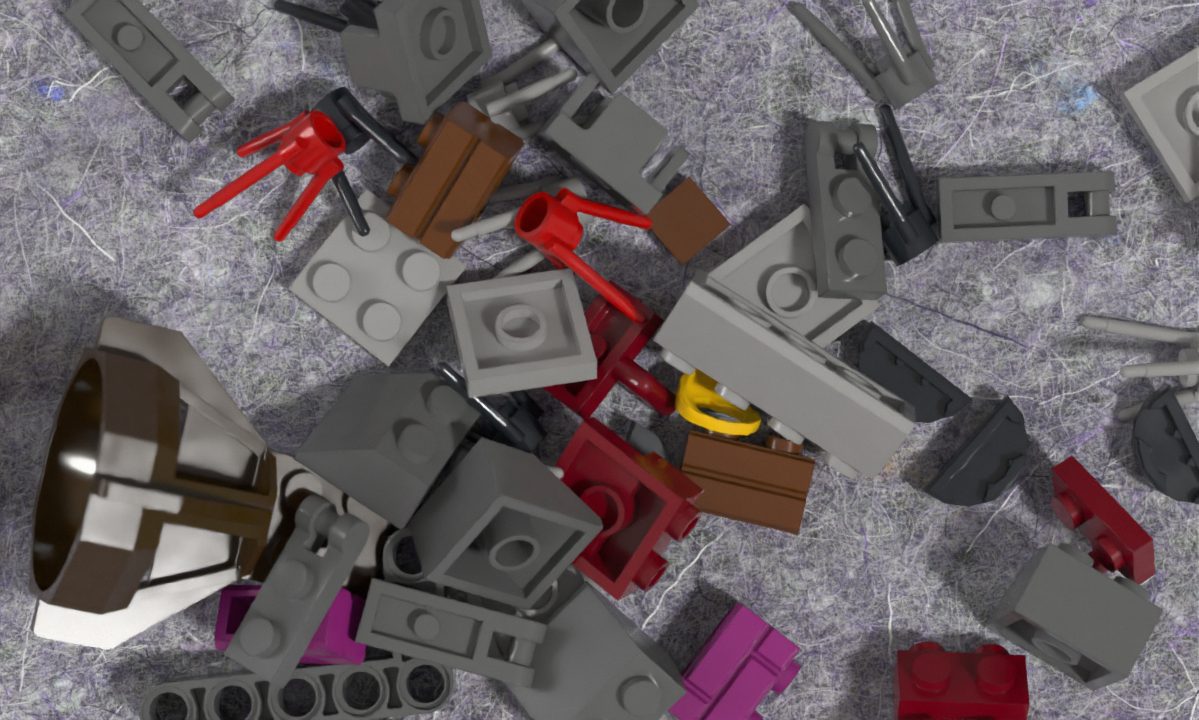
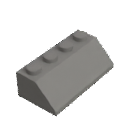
M699 269L653 340L664 347L660 356L670 365L688 375H693L696 368L718 381L714 391L725 400L743 410H747L750 403L773 416L768 425L777 433L801 445L806 437L827 451L823 460L828 465L851 479H855L859 472L873 480L916 425L915 406Z

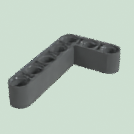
M404 527L403 530L399 529L393 533L383 548L385 582L449 599L447 586L425 580L423 571L417 573L409 572L398 563L396 549L401 540L412 536L410 527ZM392 652L393 655L366 657L361 665H297L289 680L295 678L303 679L312 685L316 693V703L313 709L304 713L296 712L287 706L283 698V688L266 681L250 670L179 677L163 681L145 693L139 706L140 720H161L157 712V701L160 695L165 692L175 693L186 702L188 709L186 720H372L428 714L440 710L448 703L456 688L457 673L454 668ZM431 665L441 672L445 683L444 690L438 697L424 699L412 691L409 679L410 673L415 667ZM367 672L376 678L380 686V697L377 702L364 706L356 704L349 698L346 684L351 674ZM230 685L239 686L247 691L252 701L248 717L233 719L224 713L220 705V695L225 687Z

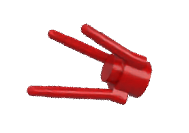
M304 110L292 121L240 145L236 153L239 157L244 158L282 141L278 146V151L195 207L193 210L194 216L198 219L205 217L284 164L290 172L297 176H303L305 173L315 174L273 234L275 241H284L328 180L344 169L343 162L338 158L346 148L343 134L339 132L333 120L325 113L317 110L312 112Z
M565 187L560 189L555 198L546 192H538L530 196L517 213L515 219L517 235L536 247L557 269L570 268L573 270L574 276L576 274L634 323H643L645 319L644 314L575 254L573 250L578 246L583 235V226L579 222L577 212L641 229L651 228L652 220L649 217L638 215L631 211L581 198Z

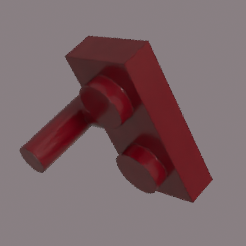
M609 280L612 286L644 314L645 319L643 323H634L599 294L584 313L597 360V379L542 388L583 420L591 417L617 381L636 394L660 415H670L676 410L674 408L676 395L651 373L634 362V359L664 320L612 280Z
M1072 455L1053 467L1054 497L1051 498L1052 507L1060 521L1068 529L1075 530L1078 528L1091 541L1093 550L1087 554L1094 560L1092 568L1102 574L1107 571L1114 573L1118 570L1125 578L1139 585L1154 576L1156 573L1153 538Z

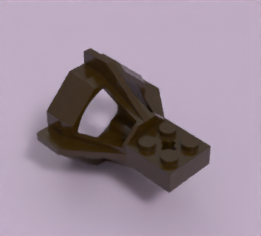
M106 315L100 321L94 349L84 348L55 412L32 511L29 592L36 596L37 600L31 622V631L41 638L110 650L234 581L247 579L264 583L296 528L295 517L299 506L303 500L313 494L320 495L336 506L338 514H353L369 525L370 533L367 543L341 587L351 592V595H357L366 600L372 578L377 579L389 522L294 459L295 455L275 451L268 447L181 331ZM180 403L187 407L181 438ZM327 537L317 552V555L321 557L324 556L329 547ZM152 562L149 579L142 581Z

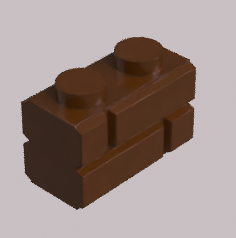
M461 101L446 116L439 111L434 113L417 140V143L426 150L416 166L409 162L403 165L386 193L395 199L385 216L387 222L411 238L416 237L419 239L420 244L443 259H450L466 241H454L451 238L452 231L479 220L525 145L522 138L499 123L494 124L491 122L490 117L467 102Z
M704 427L702 433L688 430L679 471L704 490L694 506L703 513L798 535L815 466V459L801 456L804 447L803 443L799 445L790 440L767 435L764 447L739 442L741 435H728L711 431Z

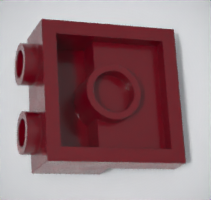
M591 417L581 423L554 467H559L563 470L564 475L560 480L601 518L604 527L571 564L619 601L639 589L648 592L662 578L670 562L661 555L672 538L680 543L698 524L703 512L694 505L704 490L655 451L642 455L597 418Z
M929 641L917 643L909 650H897L892 682L894 720H1027L1030 702L1025 655H1011L1006 648L997 644L982 645L972 653L946 652L940 644Z

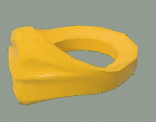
M697 368L693 375L683 373L678 382V388L675 389L674 407L683 418L711 431L728 435L747 436L757 431L760 426L761 415L750 405L747 410H743L725 400L714 391L718 381ZM709 408L713 411L727 414L740 422L718 419L703 413L699 409Z

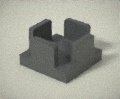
M372 0L382 2L374 9L378 29L349 25L340 33L352 82L358 87L379 90L381 96L397 99L402 121L424 124L492 57L480 0Z
M591 72L585 73L557 109L546 118L534 135L628 211L647 215L662 197V190L689 158L691 153L682 146H674L648 179L645 180L641 176V169L667 138L668 131L623 94H617L613 99L610 97L603 98L586 121L579 127L571 120V117L600 81Z

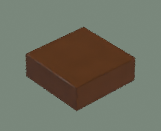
M690 176L657 203L647 215H643L652 220L653 223L649 229L682 267L731 225Z

